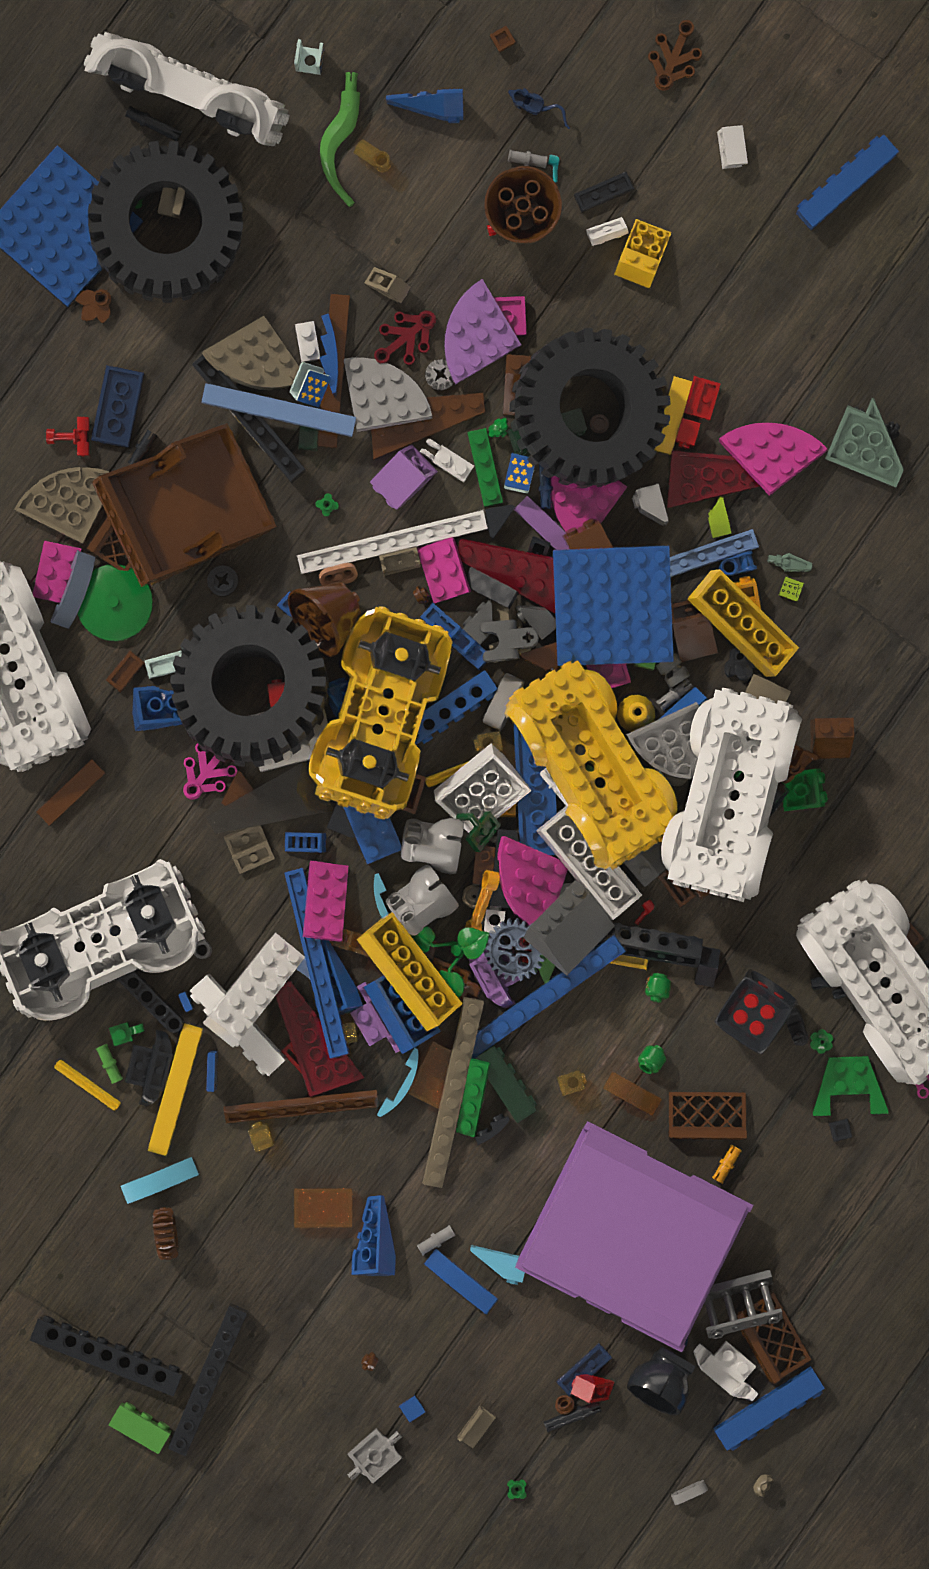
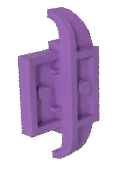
M487 950L480 957L469 959V965L487 998L504 1008H509L516 1004L507 992L509 989L507 987L519 981L518 976L512 981L510 975L505 979L504 973L498 976V969L492 971L494 964H487L491 959L490 957H485V954L488 952ZM506 954L501 955L504 962H510L509 956Z
M364 982L357 986V988L363 995L366 1004L350 1014L369 1046L387 1037L395 1053L400 1051L364 989V986L369 983Z

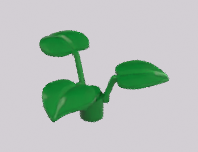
M427 925L417 935H410L423 953L428 952L430 946L442 947L451 945V952L457 958L448 968V972L441 970L439 974L459 998L464 992L465 983L458 973L452 972V969L462 959L464 954L469 959L480 957L487 947L489 932L466 927L459 932L458 941L452 940L451 942L436 944L432 943L435 939V934Z

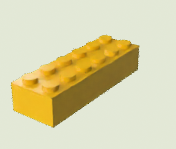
M720 569L711 570L688 597V600L766 677L776 676L799 649Z
M393 912L381 918L357 939L426 1031L440 1025L462 1005V1002L401 925Z

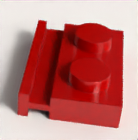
M694 376L683 414L710 421L721 383Z

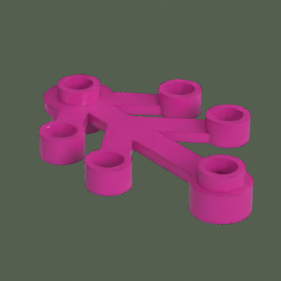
M198 743L195 746V750L198 752L201 774L196 780L194 774L195 760L191 757L184 760L188 782L184 785L183 792L187 798L192 800L199 798L203 792H223L226 789V784L223 781L202 785L207 778L234 777L238 772L237 768L233 765L214 770L220 760L216 759L215 755L207 765L206 752L198 750ZM187 760L193 761L191 767L186 765ZM229 768L235 769L233 775L228 773ZM218 783L223 784L224 787L222 790L217 789L216 786ZM192 786H195L197 789L194 794L190 793Z

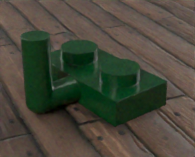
M491 811L485 812L479 820L474 813H460L456 815V819L470 821L473 824V829L465 839L475 852H481L501 826Z

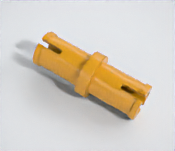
M730 1145L725 1157L719 1161L721 1164L712 1178L723 1184L729 1171L733 1170V1164L742 1150Z

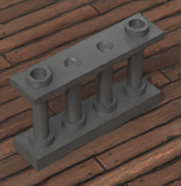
M770 1270L712 1286L704 1302L711 1327L706 1328L708 1339L721 1338L724 1334L766 1323L775 1324L783 1319L781 1308L776 1310L774 1308L768 1288L773 1284ZM759 1288L762 1291L767 1312L756 1315L750 1291ZM740 1293L743 1295L749 1317L737 1320L731 1296ZM714 1299H724L730 1322L718 1324L712 1302Z

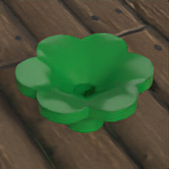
M506 418L496 419L488 428L489 436L491 438L495 436L505 437L507 435L508 420Z
M823 1029L811 1034L810 1038L812 1041L810 1047L817 1050L820 1054L832 1049L833 1045L831 1042L833 1036Z

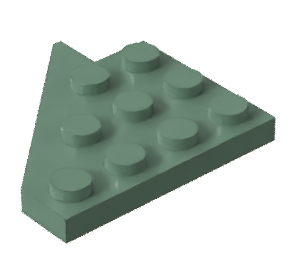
M871 398L866 412L847 406L825 459L897 487L904 468L875 399Z

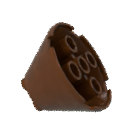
M518 166L503 171L491 182L485 196V214L490 226L499 236L514 243L526 244L544 238L555 228L561 215L562 200L556 183L545 172L534 167Z
M343 582L333 585L300 588L290 592L288 595V607L295 624L298 622L300 626L302 625L308 631L310 639L312 641L315 640L322 655L327 657L337 655L358 617L361 615L358 604L360 598L357 593L351 592Z

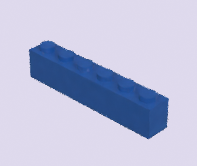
M882 135L880 138L876 136L870 141L868 149H861L855 155L856 159L852 163L846 162L840 168L842 171L837 176L833 174L826 180L828 183L823 188L819 186L812 193L813 197L810 200L804 199L797 206L799 209L796 214L810 230L814 229L897 156L899 151L885 135Z
M810 1366L713 1429L727 1451L729 1449L735 1450L741 1446L740 1442L746 1438L748 1440L754 1438L757 1435V1431L762 1428L764 1430L770 1428L774 1424L773 1421L778 1418L783 1419L790 1414V1410L795 1407L796 1409L801 1408L806 1404V1400L811 1397L814 1399L820 1396L825 1388Z

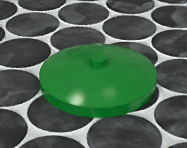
M112 565L101 566L92 571L85 597L77 614L83 626L96 637L107 641L126 640L138 634L148 623L153 609L152 593L148 584L141 587L133 569L129 568L128 571L118 570Z

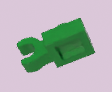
M126 1022L109 1028L114 1046L133 1041V1034L145 1031L143 1023L130 1027L129 1023Z

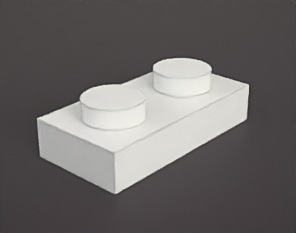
M622 217L586 229L592 246L629 234Z
M314 321L295 324L301 362L320 360Z

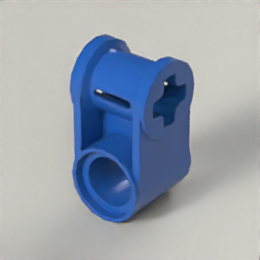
M751 550L725 559L719 565V569L727 577L756 570L757 566L754 565ZM725 563H730L733 566L732 572L728 573L724 570Z

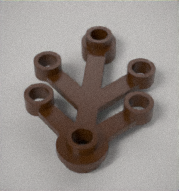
M683 20L679 24L678 31L680 35L672 54L666 42V35L663 33L657 34L655 42L660 46L667 62L665 70H663L659 61L660 55L657 51H651L648 54V60L653 64L657 73L655 86L661 91L671 89L674 81L684 77H693L695 69L691 65H687L684 67V70L673 74L672 71L674 67L690 60L697 61L702 56V51L699 48H693L691 52L679 56L686 38L694 31V25L690 20ZM688 27L689 32H684L682 28ZM658 37H663L665 41L659 42ZM698 51L700 55L694 57L693 52ZM652 54L657 55V59L652 60L650 56ZM691 69L692 74H686L685 70ZM666 79L668 83L663 85L660 81Z

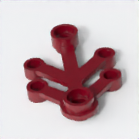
M422 311L419 315H409L403 312L395 313L394 320L397 324L404 322L416 323L411 328L382 324L379 327L381 335L388 336L389 334L401 336L387 348L377 349L374 354L375 360L379 363H387L390 355L407 342L403 361L409 366L414 364L415 334L422 330V336L418 350L423 354L427 353L430 349L428 343L429 330L436 324V317L431 311ZM397 315H402L404 317L403 320L398 321L396 319ZM425 317H428L430 319V322L428 324H425L423 322V319ZM383 327H388L389 331L387 333H383L381 329ZM422 344H426L428 347L424 351L420 348ZM381 353L386 355L384 360L379 359ZM411 356L413 358L412 362H406V357Z

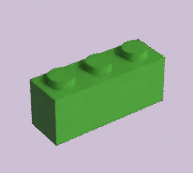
M122 1402L110 1421L109 1426L159 1454L172 1432L169 1430V1426L161 1421L159 1423L152 1420L153 1417L146 1412L140 1413L136 1411V1407L131 1403L126 1402L124 1404Z

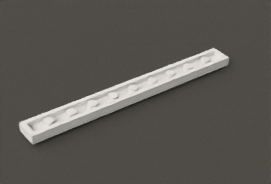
M481 510L297 555L301 574H307L335 565L352 563L438 542L450 537L487 530L488 528L484 511Z

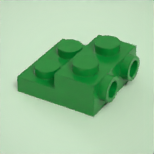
M820 768L803 770L800 774L795 775L789 783H783L789 789L787 796L783 800L784 811L825 806L828 796L827 792L823 791L822 784L825 783V774L821 772Z

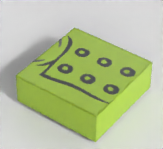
M785 577L779 596L797 602L804 583Z

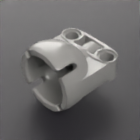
M454 818L442 819L435 824L422 822L417 819L407 820L401 846L402 859L409 862H426L441 873L455 874L460 856V841L463 836L464 822Z
M429 864L418 869L409 884L398 892L392 893L386 900L389 909L410 935H417L433 920L450 915L459 906Z

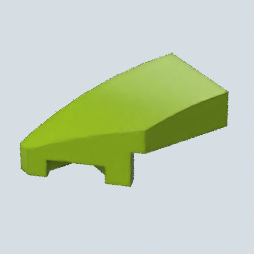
M721 496L717 499L714 508L708 513V521L713 538L731 534L724 500Z

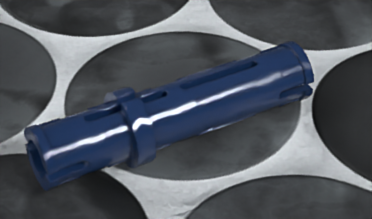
M539 464L540 487H538V491L540 492V508L550 509L553 508L551 477L548 478L541 473L544 468Z

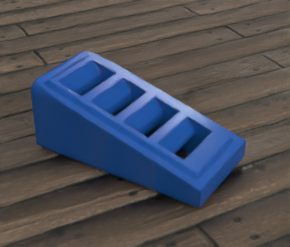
M285 832V851L326 852V833ZM292 836H295V848H292ZM300 837H303V848H300ZM308 837H311V848H308ZM316 837H318V848H316Z

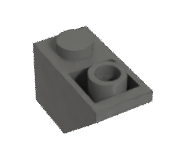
M490 601L486 604L482 602L476 609L478 613L473 618L469 616L463 623L465 626L463 630L479 645L490 635L484 634L480 630V624L492 622V603Z
M523 605L515 607L518 610L516 614L523 623L527 622L530 626L529 628L534 629L540 639H544L556 629V620L546 608Z

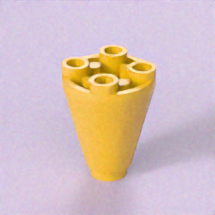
M631 695L624 698L618 706L617 719L626 731L633 732L654 721L655 709L652 702L644 696ZM637 708L642 711L639 716L634 713V710Z

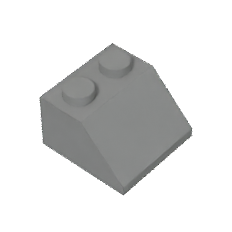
M659 484L637 489L632 498L634 508H638L639 513L662 526L667 525L668 517Z

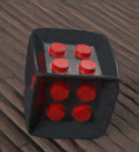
M749 969L720 1010L714 1022L724 1032L749 1049L764 1054L794 1008L798 1005V1001L789 992L764 975Z

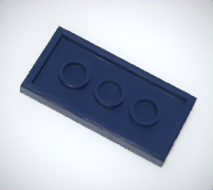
M106 365L91 438L92 441L125 448L130 447L144 373Z

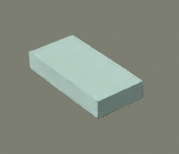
M182 651L145 660L149 679L175 673L173 662L175 656L181 657Z

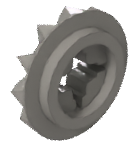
M434 360L428 365L425 377L427 383L432 388L445 390L452 386L454 381L450 375L446 360ZM446 368L444 375L447 380L441 377L435 381L437 377L436 371H442Z

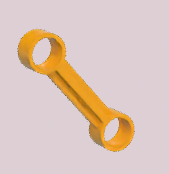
M489 870L484 872L479 898L471 920L466 922L465 928L471 927L482 931L481 923L493 891L497 890L499 885V872Z

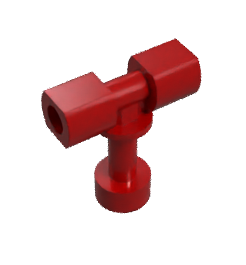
M77 417V429H73V433H55V429H47V444H55L56 440H73V443L77 444V456H90V443L87 442V431H90V418Z

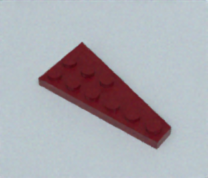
M672 451L667 508L760 487V485L733 456Z
M460 539L458 552L463 563L513 588L524 597L555 613L553 557Z
M292 982L285 983L275 995L309 1097L363 1079L364 1076L347 1055L330 1059L320 1019Z

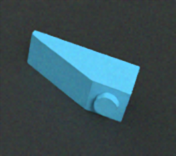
M471 1245L470 1251L501 1277L507 1279V1283L518 1285V1282H523L525 1272L515 1268L519 1256Z

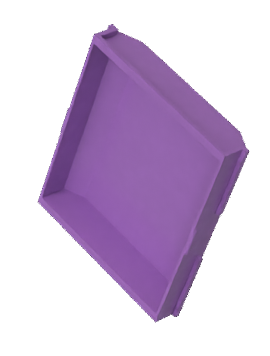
M587 1121L516 1262L515 1268L574 1298L579 1296L585 1299L588 1304L608 1314L612 1313L620 1317L623 1323L682 1352L685 1347L684 1343L753 1205L695 1175L689 1177L647 1156V1151Z

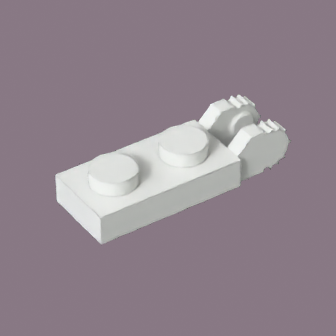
M428 438L426 441L428 445L437 449L438 452L434 456L426 449H421L420 453L432 460V463L464 483L474 465Z

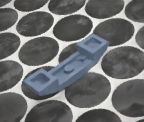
M77 550L71 565V575L60 604L56 605L51 623L68 629L71 626L83 602L95 562L94 556Z

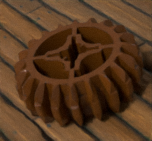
M171 1208L157 1209L153 1213V1229L158 1257L161 1260H171L178 1256L179 1251L175 1215Z

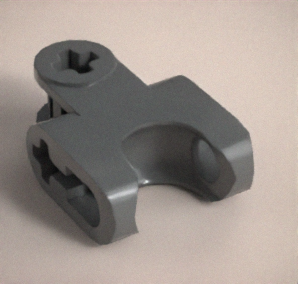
M516 620L492 621L480 624L481 632L484 634H494L499 638L497 648L484 652L483 661L485 662L520 659L519 650L532 649L538 644L537 632L532 628L517 629ZM527 634L534 637L530 643H527L525 639L523 640V638L527 637Z

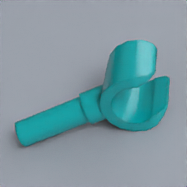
M550 155L548 165L553 166V181L558 182L559 157Z

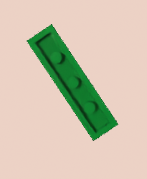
M483 428L467 432L484 507L501 504L503 500L487 430Z
M474 1058L470 1060L456 1129L457 1133L475 1137L477 1134L491 1064L489 1062Z

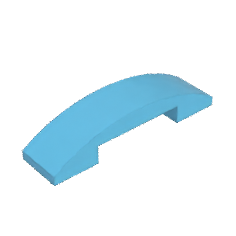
M377 873L374 877V895L377 908L383 918L389 913L380 893L387 890L379 873Z
M415 1047L405 1064L412 1069L394 1101L386 1097L377 1116L381 1117L391 1111L408 1092L418 1066V1048Z
M190 1157L121 1185V1189L127 1204L193 1178L199 1175L193 1158Z

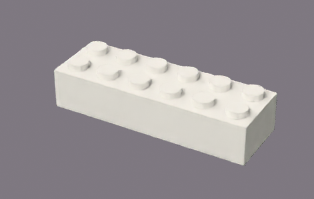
M565 806L541 826L537 832L573 877L592 893L610 920H614L639 899L642 894L619 866L613 870L611 867L606 870L596 867L593 854L582 833L573 820L566 816L565 811L568 806Z
M275 933L203 1024L231 1047H234L304 960L305 956Z
M208 974L190 990L192 993L190 997L197 1004L201 1003L205 1007L203 1011L209 1016L227 992ZM255 1023L235 1045L236 1047L240 1045L244 1049L243 1055L249 1061L252 1059L257 1064L256 1069L262 1075L267 1074L269 1076L287 1059Z

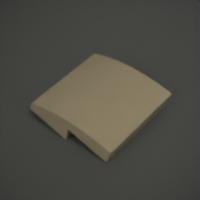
M753 674L745 693L757 697L756 699H759V696L770 698L776 704L778 700L786 702L791 692Z
M259 821L224 836L239 874L275 859Z

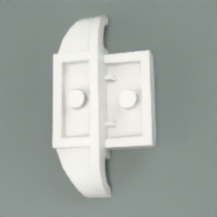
M727 1341L724 1342L714 1355L701 1344L696 1347L693 1352L700 1369L732 1396L751 1401L756 1398L758 1393L745 1382V1379L756 1368L750 1360Z

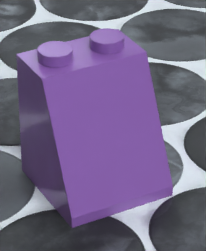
M411 444L400 450L370 483L377 493L385 497L387 504L397 510L438 471Z

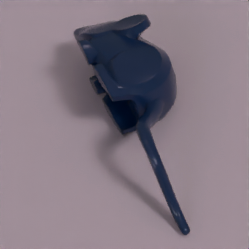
M525 88L523 90L508 91L514 105L518 109L522 108L533 115H538L541 111H547L552 108H559L562 111L565 126L570 129L566 121V112L562 106L558 104L544 106V99L535 93L531 94Z

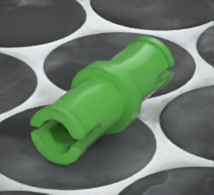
M104 1044L96 1048L103 1063L102 1067L106 1069L111 1083L122 1080L123 1077L116 1066L117 1061L113 1059L108 1045Z

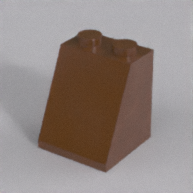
M589 519L583 523V526L577 529L576 527L571 528L562 536L568 549L613 548L597 519Z
M815 718L810 720L811 752L818 755V759L850 758L854 740V718Z

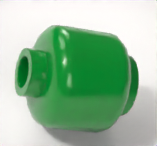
M653 973V976L647 978L645 994L651 997L650 1001L661 1003L662 999L669 998L672 983L668 976Z
M658 1045L646 1046L638 1057L639 1068L647 1074L658 1073L666 1062L664 1050Z

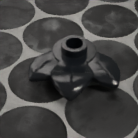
M734 647L730 651V659L724 666L727 678L736 674L741 681L748 683L753 676V669L758 668L744 655L741 659H737V654L741 652Z

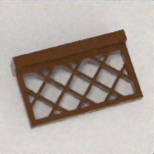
M107 517L87 547V550L118 570L128 571L131 567L130 562L125 569L117 563L116 557L126 554H115L113 543L120 541H113L111 533L114 528ZM111 544L113 555L104 556L99 552L103 545Z
M669 1092L668 1139L746 1140V1093ZM673 1096L682 1097L686 1101L679 1110L673 1105ZM694 1097H701L705 1101L698 1110L690 1103ZM713 1097H720L725 1102L718 1110L709 1103ZM733 1097H742V1105L736 1110L729 1101ZM687 1104L696 1111L689 1119L680 1112ZM706 1104L715 1111L708 1120L699 1112ZM726 1104L734 1111L727 1120L719 1113ZM697 1113L706 1121L701 1127H695L690 1122ZM677 1114L686 1121L681 1127H673V1118ZM716 1114L725 1121L720 1127H714L709 1122ZM737 1114L742 1119V1127H733L728 1121Z
M772 1292L770 1295L775 1304V1310L780 1308L782 1310L783 1329L773 1327V1324H770V1326L760 1325L769 1328L766 1339L759 1337V1325L755 1328L751 1327L740 1331L770 1383L775 1384L782 1377L809 1362L811 1358L774 1292ZM764 1298L753 1303L754 1309L759 1311V1314L767 1312L763 1310L765 1305ZM746 1308L736 1313L737 1320L748 1317ZM772 1329L782 1331L779 1342L770 1340ZM785 1332L792 1334L794 1338L792 1346L782 1344ZM769 1342L778 1344L776 1356L768 1353ZM782 1346L791 1348L789 1359L779 1357ZM795 1349L800 1350L805 1357L799 1362L792 1361ZM778 1359L788 1361L786 1370L781 1373L777 1369Z

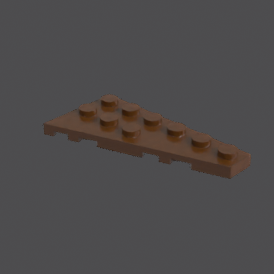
M483 393L427 397L432 419L371 429L373 459H378L381 456L485 413Z

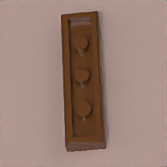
M92 759L53 795L37 813L51 826L106 773Z

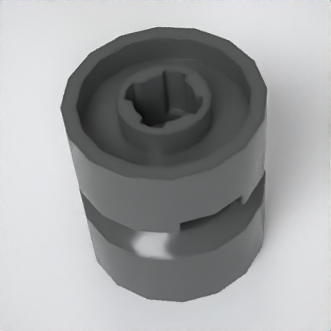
M677 653L673 654V662H660L656 665L660 674L665 675L664 680L669 688L690 676L686 667L681 666L682 661Z

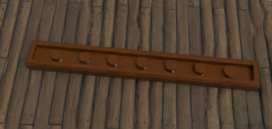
M331 294L329 317L336 340L339 376L337 395L333 396L328 384L321 401V409L340 414L350 295ZM319 430L318 447L337 448L338 434Z
M377 1090L224 1106L226 1123L373 1108L379 1107Z

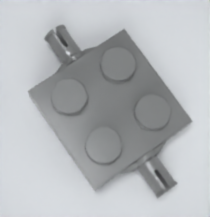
M376 1428L348 1452L347 1455L354 1461L356 1467L347 1474L349 1478L353 1481L361 1473L374 1483L402 1458L394 1446L402 1438L399 1432L396 1431L388 1439Z

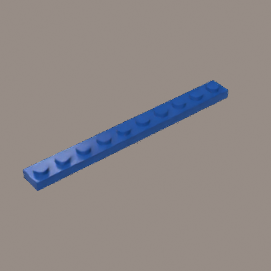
M304 868L285 872L329 1057L333 1059L348 1055L350 1053L322 940L303 937L308 886Z
M613 935L593 949L568 975H565L563 972L559 973L477 1031L472 1058H476L626 952L616 936Z

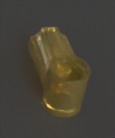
M364 139L359 141L353 152L355 155L375 167L379 172H386L390 169L391 161L386 152L377 149ZM380 158H385L387 160V162L384 165L377 164V161Z

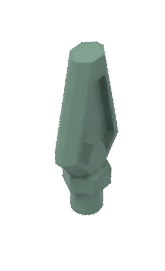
M790 553L783 556H768L767 562L780 566L785 572L811 571L812 563Z

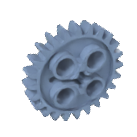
M510 918L507 920V925L504 921H501L500 927L498 925L493 927L495 932H489L492 938L489 937V945L486 947V950H489V952L485 954V957L491 958L487 964H494L492 971L498 969V976L504 973L505 979L510 975L512 981L517 976L522 981L524 975L530 978L531 973L536 974L538 972L536 968L540 969L543 966L540 962H544L546 958L531 944L524 945L521 941V937H524L532 924L526 926V921L520 924L519 918L513 923ZM502 936H508L511 942L505 943ZM514 946H516V950H519L517 953L512 949ZM506 954L509 956L510 962H504L501 955ZM526 956L529 963H522L520 957Z

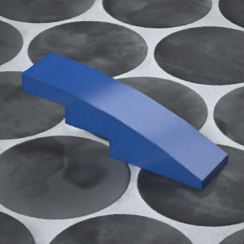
M325 314L321 317L327 334L320 337L327 355L321 356L320 360L325 374L331 377L329 386L334 396L337 395L338 353L329 314Z
M434 603L420 616L428 625H438L443 627L445 631H448L453 641L452 647L478 670L487 663L483 661V654L486 650Z
M435 1249L424 1263L430 1270L485 1314L498 1301L497 1297L438 1249Z

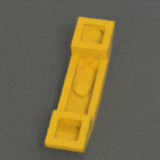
M673 377L668 394L670 395L671 405L664 409L665 415H670L669 425L662 428V433L666 436L663 442L655 447V451L671 455L692 381Z

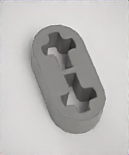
M701 1480L671 1494L674 1504L678 1505L705 1493L708 1488L705 1481Z

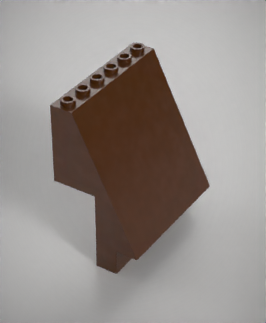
M228 423L175 441L154 457L100 475L92 482L141 587L147 584L152 586L258 538L277 527Z

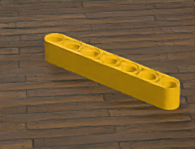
M186 1023L183 1025L149 1143L148 1151L164 1156L168 1154L203 1028Z

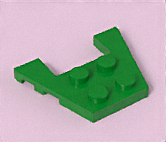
M868 1056L828 1058L817 1101L813 1109V1116L831 1115L830 1095L869 1094L870 1114H888L886 1103Z

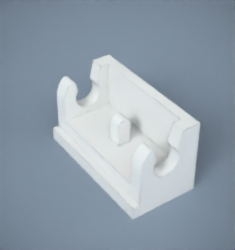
M743 125L722 127L717 132L722 169L742 167V165L748 163Z

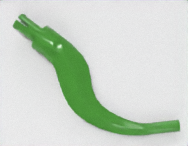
M346 72L345 91L341 92L340 111L326 129L320 143L321 163L326 178L348 207H351L355 202L342 188L337 179L334 159L339 145L354 130L359 114L360 92H357L358 73L352 72V81L350 72Z

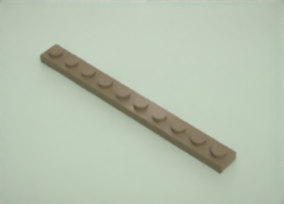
M464 997L422 1182L424 1185L443 1187L469 1064L484 1005L483 1000Z

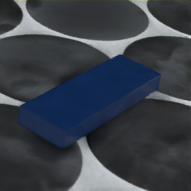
M598 1343L556 1382L570 1397L573 1388L572 1382L576 1376L584 1374L593 1376L612 1359V1356Z

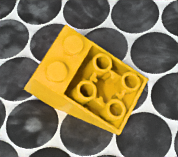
M636 219L614 275L650 288L671 232Z

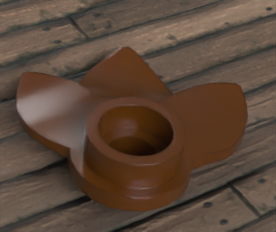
M98 289L95 292L85 290L75 298L79 304L83 305L81 313L83 321H91L98 318L101 323H104L109 318L111 295L107 290ZM100 296L105 297L104 302H99L98 299Z

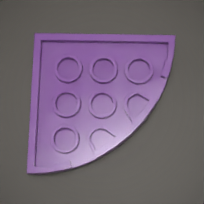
M483 279L475 283L460 298L447 324L445 356L455 385L521 346Z

